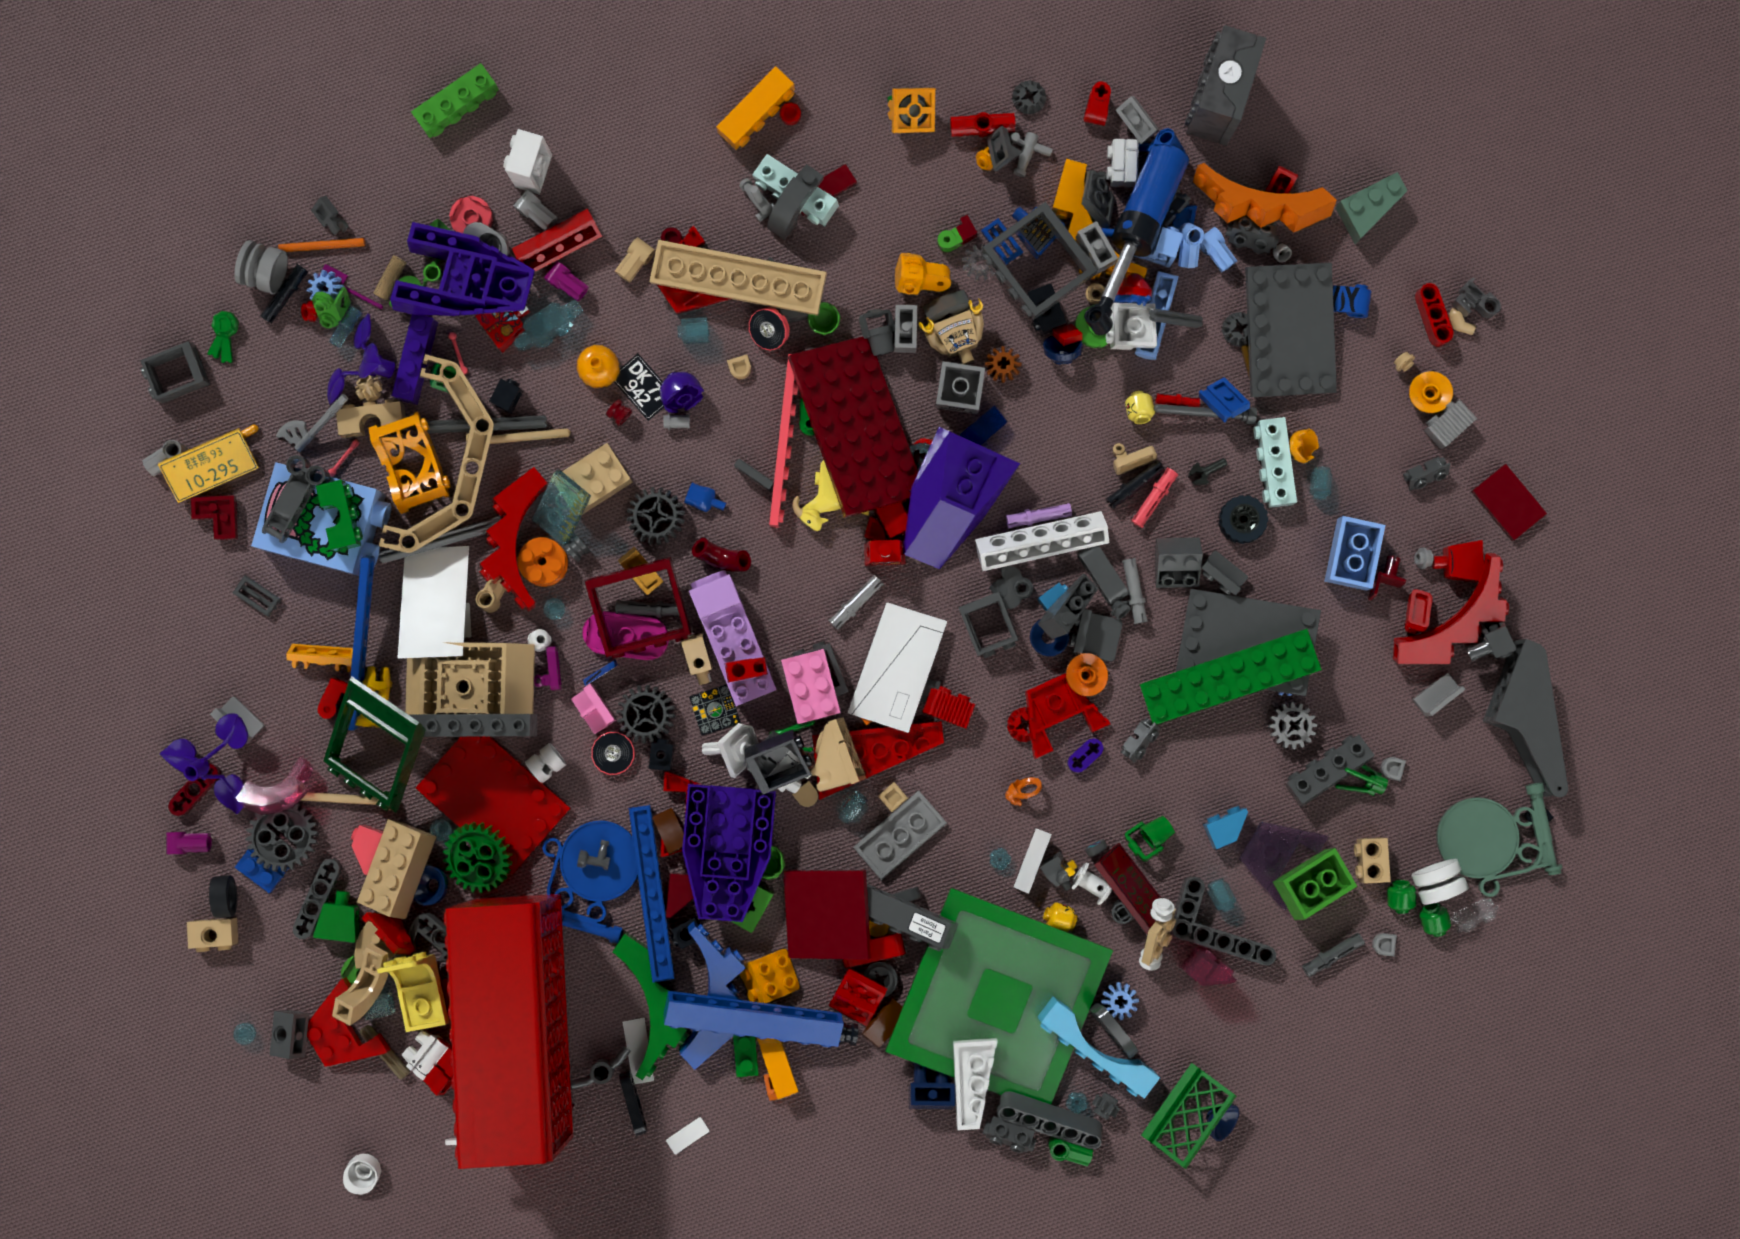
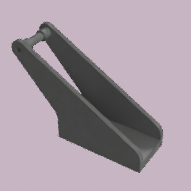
M1531 640L1513 641L1516 650L1512 651L1513 654L1506 658L1483 722L1501 728L1510 735L1533 783L1543 782L1545 789L1543 792L1544 797L1552 795L1563 797L1568 793V783L1547 653L1542 645Z

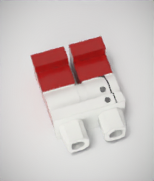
M421 1030L415 1038L422 1045L421 1048L417 1051L413 1046H409L402 1054L403 1058L408 1062L406 1067L423 1080L436 1096L445 1095L452 1086L453 1066H451L450 1060L452 1046L443 1040L441 1036L432 1035L426 1030Z

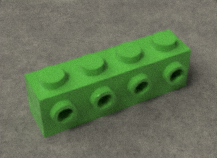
M480 63L412 110L411 113L429 138L432 136L436 137L448 125L459 122L462 118L461 116L467 112L475 111L481 102L492 99L499 89Z

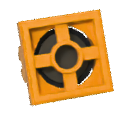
M892 88V100L888 102V107L890 108L888 117L892 120V133L935 132L936 88Z

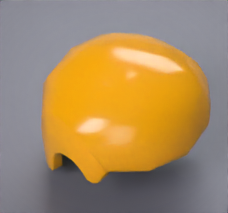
M1304 429L1292 434L1289 440L1292 458L1300 463H1307L1315 458L1312 456V453L1319 448L1318 437L1312 429Z

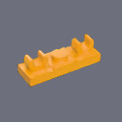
M292 644L286 655L287 660L292 661L293 668L297 667L298 661H302L304 669H307L310 663H316L321 666L335 664V670L339 671L342 664L347 666V672H351L353 648Z

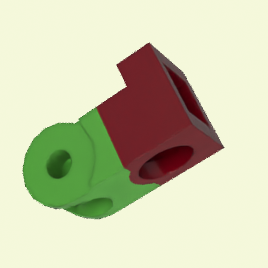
M969 216L961 217L959 226L952 230L942 231L939 234L937 245L941 251L951 252L977 238L978 232Z

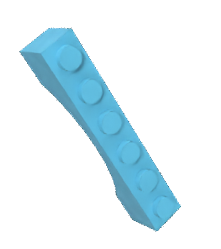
M1053 996L1037 1016L1041 1022L1040 1026L1050 1034L1052 1031L1059 1035L1057 1039L1066 1046L1069 1044L1076 1048L1074 1051L1083 1059L1089 1057L1093 1060L1091 1064L1101 1072L1104 1069L1110 1073L1109 1077L1117 1084L1122 1082L1127 1085L1126 1090L1136 1097L1139 1094L1145 1099L1160 1079V1076L1139 1059L1115 1058L1091 1046L1082 1036L1073 1011Z

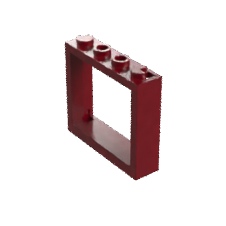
M671 557L593 577L585 581L606 657L620 658L625 656L624 652L633 650V653L645 651L646 646L654 645L655 648L667 645V641L675 639V642H680L688 639V635L692 633ZM667 569L683 628L613 646L596 588Z

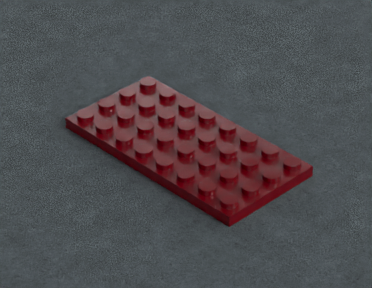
M862 336L789 355L788 360L844 518L910 500L911 488L918 471L877 356L873 355L868 338L865 339Z

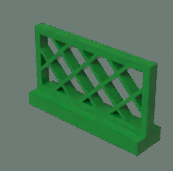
M1191 1063L1141 1136L1186 1169L1237 1096L1202 1069ZM1204 1077L1209 1080L1210 1090L1199 1092L1198 1084ZM1225 1092L1229 1095L1223 1104L1216 1105L1215 1093ZM1211 1094L1212 1106L1201 1107L1200 1096ZM1196 1097L1197 1108L1187 1110V1100ZM1213 1110L1214 1118L1212 1121L1204 1123L1202 1111ZM1198 1112L1199 1124L1189 1126L1187 1114ZM1183 1115L1185 1126L1174 1128L1173 1120L1175 1117ZM1200 1128V1138L1191 1141L1190 1129ZM1185 1131L1187 1142L1176 1144L1175 1132ZM1170 1133L1172 1145L1163 1146L1160 1144L1159 1140L1164 1134ZM1187 1146L1188 1155L1182 1161L1178 1158L1177 1148Z

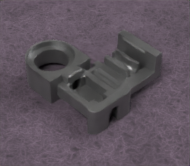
M1473 277L1459 290V296L1451 305L1460 311L1464 317L1472 312L1470 310L1472 307L1483 317L1492 318L1501 309L1500 301L1491 292L1484 294L1473 283L1476 279ZM1486 302L1494 306V312L1486 310Z

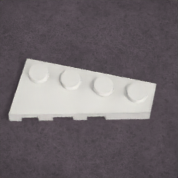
M997 1038L953 1041L957 1130L980 1129L986 1091L989 1086V1077L994 1061L993 1057L998 1042Z

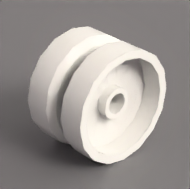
M1458 859L1438 862L1412 873L1411 876L1415 886L1424 887L1418 893L1422 904L1427 905L1444 901L1469 889L1466 879L1456 876L1462 870Z

